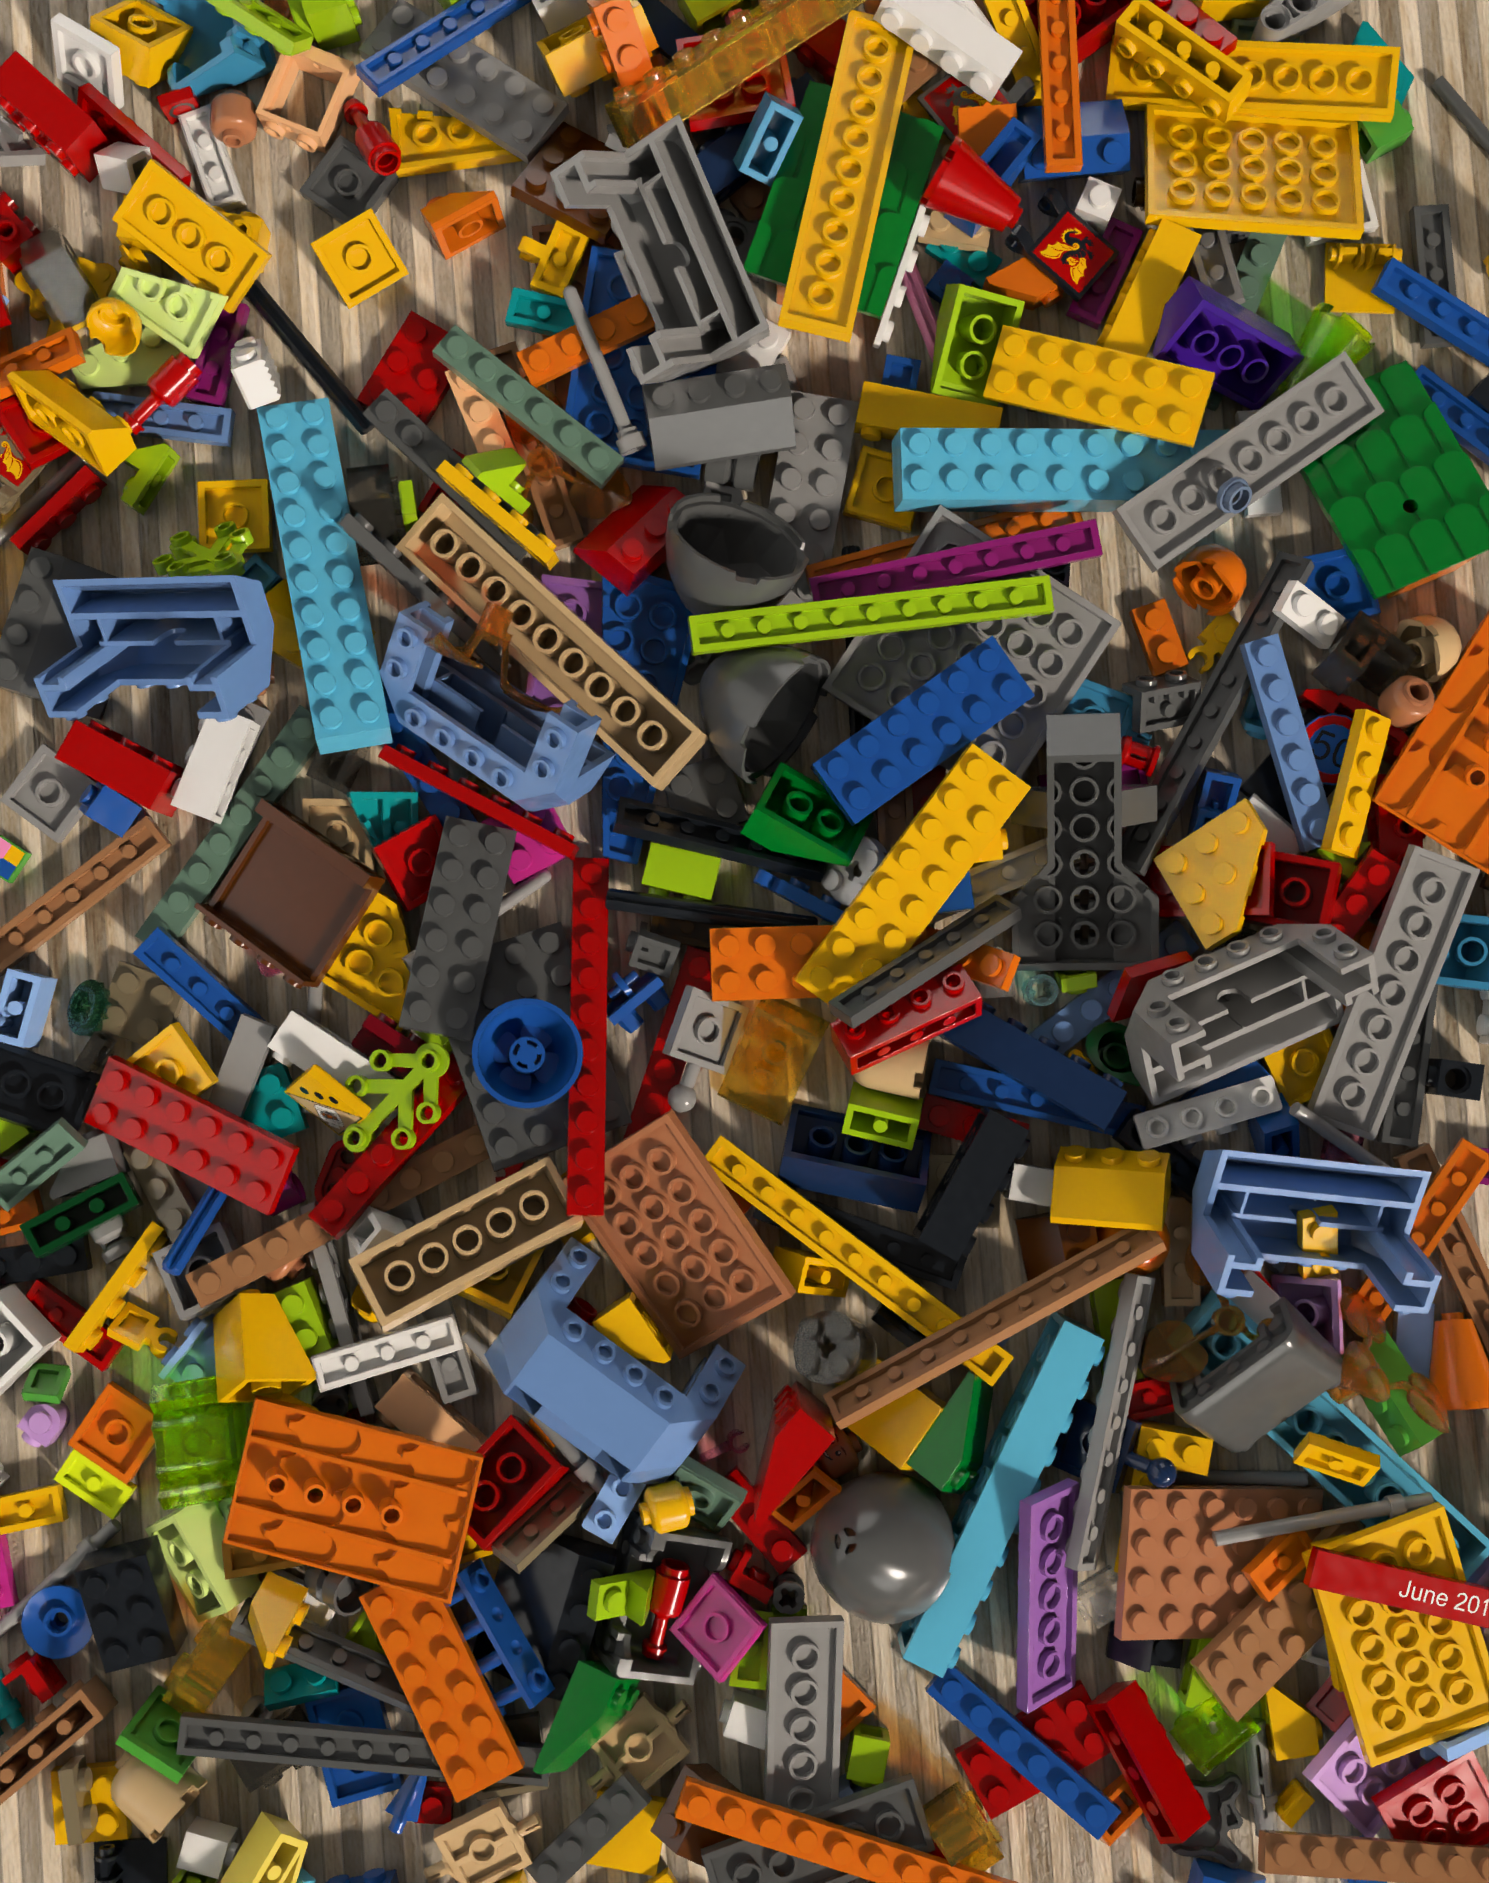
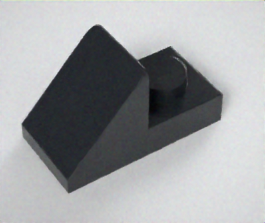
M1109 1619L1106 1657L1149 1673L1151 1665L1180 1669L1183 1639L1121 1641L1114 1636L1115 1619Z

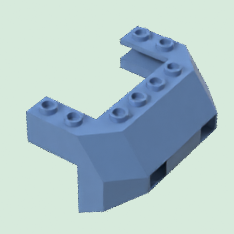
M237 575L52 580L77 647L33 678L49 718H66L67 721L79 720L88 714L87 711L94 705L106 701L109 698L108 695L120 685H136L139 689L149 688L154 685H165L166 688L173 689L187 685L189 691H215L216 696L197 711L199 719H216L217 722H226L236 718L242 708L256 701L257 696L270 685L274 621L262 583L259 580Z
M425 600L398 613L380 669V676L399 723L529 813L569 805L595 787L616 755L594 740L602 720L597 715L591 717L577 707L578 702L573 699L564 703L560 715L549 710L447 641L454 619L450 616L444 618L430 608L431 604Z
M1227 1149L1204 1150L1192 1190L1191 1253L1215 1293L1226 1298L1253 1296L1254 1290L1241 1270L1261 1271L1264 1261L1272 1264L1289 1262L1297 1263L1304 1267L1319 1265L1333 1267L1337 1270H1346L1347 1268L1363 1270L1393 1311L1404 1315L1411 1313L1428 1314L1442 1275L1410 1237V1233L1432 1172ZM1332 1204L1338 1212V1218L1318 1216L1312 1208ZM1310 1209L1316 1215L1315 1221L1320 1227L1338 1228V1254H1329L1330 1257H1322L1319 1253L1303 1252L1297 1244V1211Z
M571 1236L484 1355L503 1394L622 1482L654 1485L663 1483L680 1467L716 1420L746 1365L717 1344L708 1359L704 1357L700 1361L682 1393L566 1308L600 1259L598 1255Z

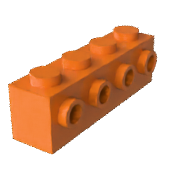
M587 0L591 13L586 15L594 38L599 36L604 51L599 52L607 74L613 73L617 87L613 88V93L620 110L626 109L630 122L625 125L634 145L671 118L630 0Z

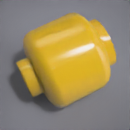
M676 1480L648 1487L644 1493V1502L638 1504L643 1525L650 1524L653 1530L659 1534L686 1528L690 1523V1517L695 1515L694 1501L689 1487H683Z

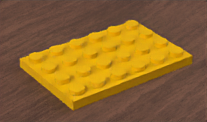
M1147 104L1144 113L1146 225H1159L1163 218L1187 228L1351 240L1361 239L1365 229L1358 121L1285 118L1235 112L1227 123L1224 124L1217 118L1211 119L1207 117L1200 108Z
M1438 1502L1317 1546L1466 1581L1445 1507ZM1312 1549L1302 1552L1306 1569ZM1312 1588L1365 1762L1371 1768L1489 1722V1655L1480 1626Z

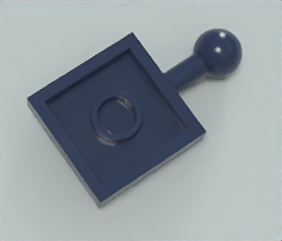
M1084 1398L1081 1400L1076 1399L1071 1413H1073L1072 1423L1065 1434L1060 1433L1056 1443L1057 1453L1051 1466L1081 1478V1469L1086 1462L1089 1449L1088 1435L1091 1427L1094 1425L1097 1410L1096 1403ZM1127 1417L1112 1493H1120L1128 1466L1147 1474L1149 1481L1156 1487L1166 1488L1171 1486L1177 1477L1176 1467L1171 1460L1164 1457L1151 1460L1133 1452L1142 1423Z

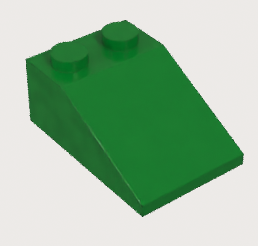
M780 762L745 823L741 834L774 852L848 867L872 820L873 814L870 813L861 821L851 826L824 786Z
M970 1371L907 1461L910 1467L940 1491L956 1494L970 1491L979 1479L980 1474L977 1471L983 1462L994 1385L993 1387Z
M579 1660L533 1772L547 1774L566 1771L626 1715L627 1711L633 1709L639 1697L637 1686L640 1680L615 1677L602 1661Z

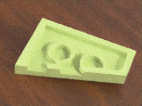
M121 267L108 297H115L128 303L137 311L142 324L188 357L195 359L199 358L229 296L128 267Z
M143 324L142 337L135 353L125 357L109 355L104 352V346L100 343L84 350L86 362L71 369L80 389L85 394L93 393V391L111 392L127 390L128 387L146 386L148 379L171 355L176 357L180 350Z

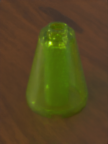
M1323 302L1317 304L1297 343L1304 358L1279 385L1278 389L1281 392L1278 397L1344 351H1346L1355 365L1375 347V343H1369L1373 337L1360 323L1345 312L1341 316H1335L1330 313L1334 306Z

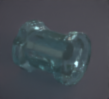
M1046 974L1029 977L1021 988L1023 999L1034 1007L1050 1005L1057 998L1058 985L1051 976ZM1044 983L1043 990L1047 993V996L1036 999L1034 997L1036 991L1032 986L1033 984Z

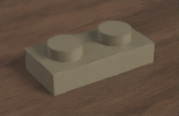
M85 1755L70 1757L58 1770L68 1846L83 1844L94 1831L98 1822V1810L96 1805L92 1804L90 1792L93 1784L92 1770L90 1767H87Z

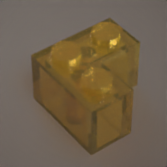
M221 1614L213 1625L209 1622L203 1625L193 1640L198 1645L190 1655L184 1651L170 1670L171 1673L163 1683L168 1689L162 1701L181 1714L183 1712L206 1713L226 1682L252 1647L251 1644L229 1635L233 1624L232 1621Z
M957 1781L923 1805L930 1835L951 1867L960 1863L986 1871L1004 1858L999 1844L1004 1839L992 1820L987 1821L981 1811L983 1807L972 1789L965 1792L959 1781Z

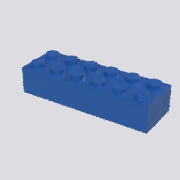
M992 635L817 760L810 768L848 822L853 826L1029 701L1035 694Z

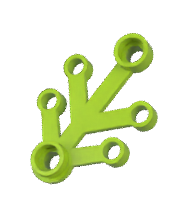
M227 521L214 528L218 539L209 549L200 545L196 536L191 535L189 531H182L169 539L171 542L169 548L172 554L161 555L155 558L152 564L160 576L166 574L169 577L203 576L208 574L242 576L245 573L243 566L245 559L242 554L254 542L253 536L249 528L237 529L233 521ZM230 543H232L233 546L228 551H225Z
M438 1043L423 1044L415 1054L392 1053L389 1050L382 1049L372 1052L369 1063L375 1071L386 1072L392 1069V1067L413 1068L404 1079H367L362 1075H352L347 1078L345 1087L357 1097H363L367 1093L388 1094L361 1123H353L345 1129L343 1143L349 1151L364 1152L376 1139L375 1130L397 1107L398 1128L391 1135V1143L399 1150L412 1148L416 1143V1134L413 1131L414 1090L422 1082L424 1102L417 1107L416 1117L423 1124H434L440 1119L441 1108L438 1105L439 1077L448 1070L450 1058L447 1050ZM382 1054L386 1057V1063L383 1067L378 1064V1058ZM431 1054L434 1057V1064L429 1068L426 1064V1058ZM356 1080L361 1082V1089L358 1093L354 1090ZM428 1106L433 1110V1115L429 1120L424 1114ZM355 1131H357L360 1136V1140L357 1144H354L352 1139L353 1133ZM403 1132L408 1136V1141L405 1145H402L400 1142V1135Z

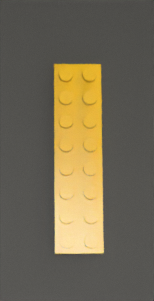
M1112 35L1105 100L1122 99L1124 110L1145 111L1147 104L1200 108L1199 105L1189 98L1183 99L1173 91L1172 86L1161 78L1151 77L1145 71L1144 66L1133 58L1127 59L1117 51L1116 46L1113 45L1114 35ZM1237 40L1236 49L1227 56L1251 72L1253 78L1248 97L1236 112L1285 118L1391 123L1394 116L1401 47Z
M970 743L796 975L795 981L828 1004L833 998L907 952L1031 787L975 744Z

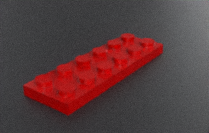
M117 1055L108 1057L84 1119L85 1123L267 1216L275 1212L300 1150V1147Z

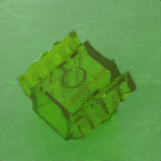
M216 1376L152 1386L149 1405L154 1413L151 1430L155 1439L157 1458L155 1475L160 1482L158 1501L163 1510L232 1498L247 1434L244 1402L218 1403Z

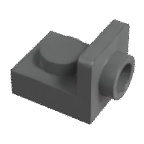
M641 921L638 931L631 930L627 939L625 951L630 952L628 966L669 978L680 950L681 942L647 931L648 923Z

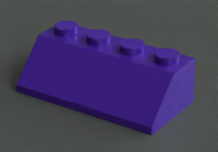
M1191 276L1186 278L1165 304L1153 350V356L1158 360L1215 372L1211 389L1250 410H1258L1304 358L1303 353L1290 333Z

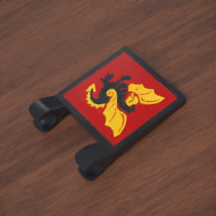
M1051 187L1043 194L1037 206L1042 213L1056 219L1035 243L1024 226L1016 225L1005 239V245L1011 251L1024 255L1078 303L1120 252L1070 209L1060 192Z

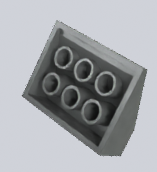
M31 547L0 637V688L42 702L33 678L77 647L52 580L119 577L69 558ZM109 698L90 708L86 716L102 721Z

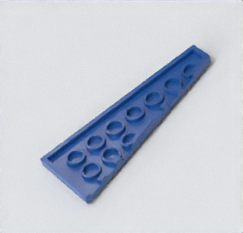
M649 575L630 595L626 596L602 576V638L677 706L691 652L687 619L688 616L693 614L680 600L672 581ZM602 740V745L616 754L602 774V857L637 865L644 839L613 832L617 804L620 796L653 804L656 788L650 785Z

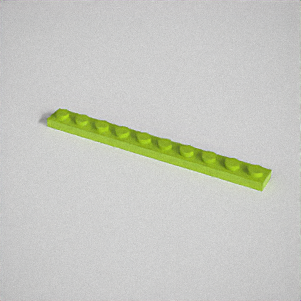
M1043 575L688 616L687 620L693 656L1046 615L1054 612L1050 576Z

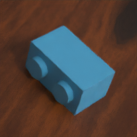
M765 91L733 159L740 172L771 187L804 118L798 108Z

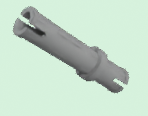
M1248 1718L1242 1721L1251 1788L1247 1794L1248 1801L1253 1805L1255 1834L1259 1837V1829L1279 1831L1275 1809L1278 1795L1277 1791L1273 1789L1265 1729L1266 1722L1261 1718ZM1256 1745H1258L1260 1771L1258 1770ZM1261 1785L1263 1786L1262 1789H1263L1265 1810H1263V1801H1262L1261 1787H1260Z

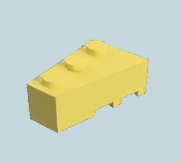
M261 1811L220 1883H297L308 1841L289 1820Z

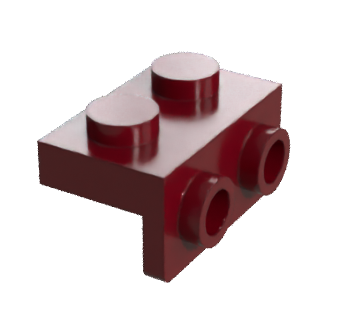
M380 1012L377 1018L372 1014L368 1015L351 1045L370 1058L372 1052L378 1049L389 1050L392 1053L415 1054L418 1048L427 1042L410 1032L408 1037L397 1032L395 1028L398 1026V1023ZM384 1054L378 1058V1063L382 1066L386 1063ZM392 1067L389 1071L404 1079L413 1068Z

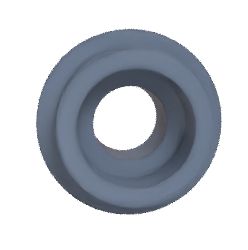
M1232 477L1224 482L1217 493V507L1224 513L1237 514L1242 512L1249 505L1252 498V490L1248 482L1241 477Z

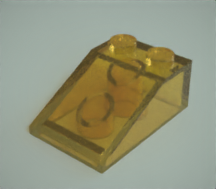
M784 999L760 1000L717 1095L781 1126L831 1022Z

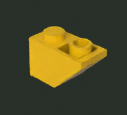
M273 1572L266 1574L251 1602L248 1621L263 1666L270 1670L277 1657L281 1659L285 1657L293 1640L289 1633L294 1624L301 1626L310 1607L309 1604L305 1603L309 1588Z

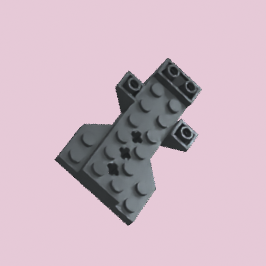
M1120 712L1046 714L1047 786H1031V789L1011 814V824L1047 828L1048 862L1011 900L1013 904L1021 907L1022 920L1012 926V954L1021 958L1016 971L1124 970L1125 967L1159 958V897L1122 862V827L1157 821V784L1122 785ZM1082 853H1087L1089 858L1095 859L1094 862L1088 864V869H1080V863L1074 864V860L1079 859ZM1082 889H1088L1089 894L1094 893L1095 897L1089 898L1088 904L1085 905L1080 904V899H1074V896L1080 894ZM1081 925H1089V929L1095 930V932L1089 933L1088 939H1080V933H1074L1075 930H1080Z

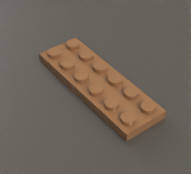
M1355 1521L1326 1526L1312 1541L1343 1534L1347 1536L1360 1531ZM1306 1566L1270 1602L1257 1595L1190 1661L1227 1715L1236 1722L1324 1635L1323 1622L1313 1589L1303 1583Z

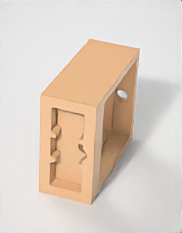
M312 45L310 50L293 56L280 54L255 112L263 126V130L279 140H282L284 137L291 139L308 152L314 153L318 150L326 154L331 148L343 121V106L348 100L352 99L360 81L354 63ZM299 70L337 85L318 131L279 116Z

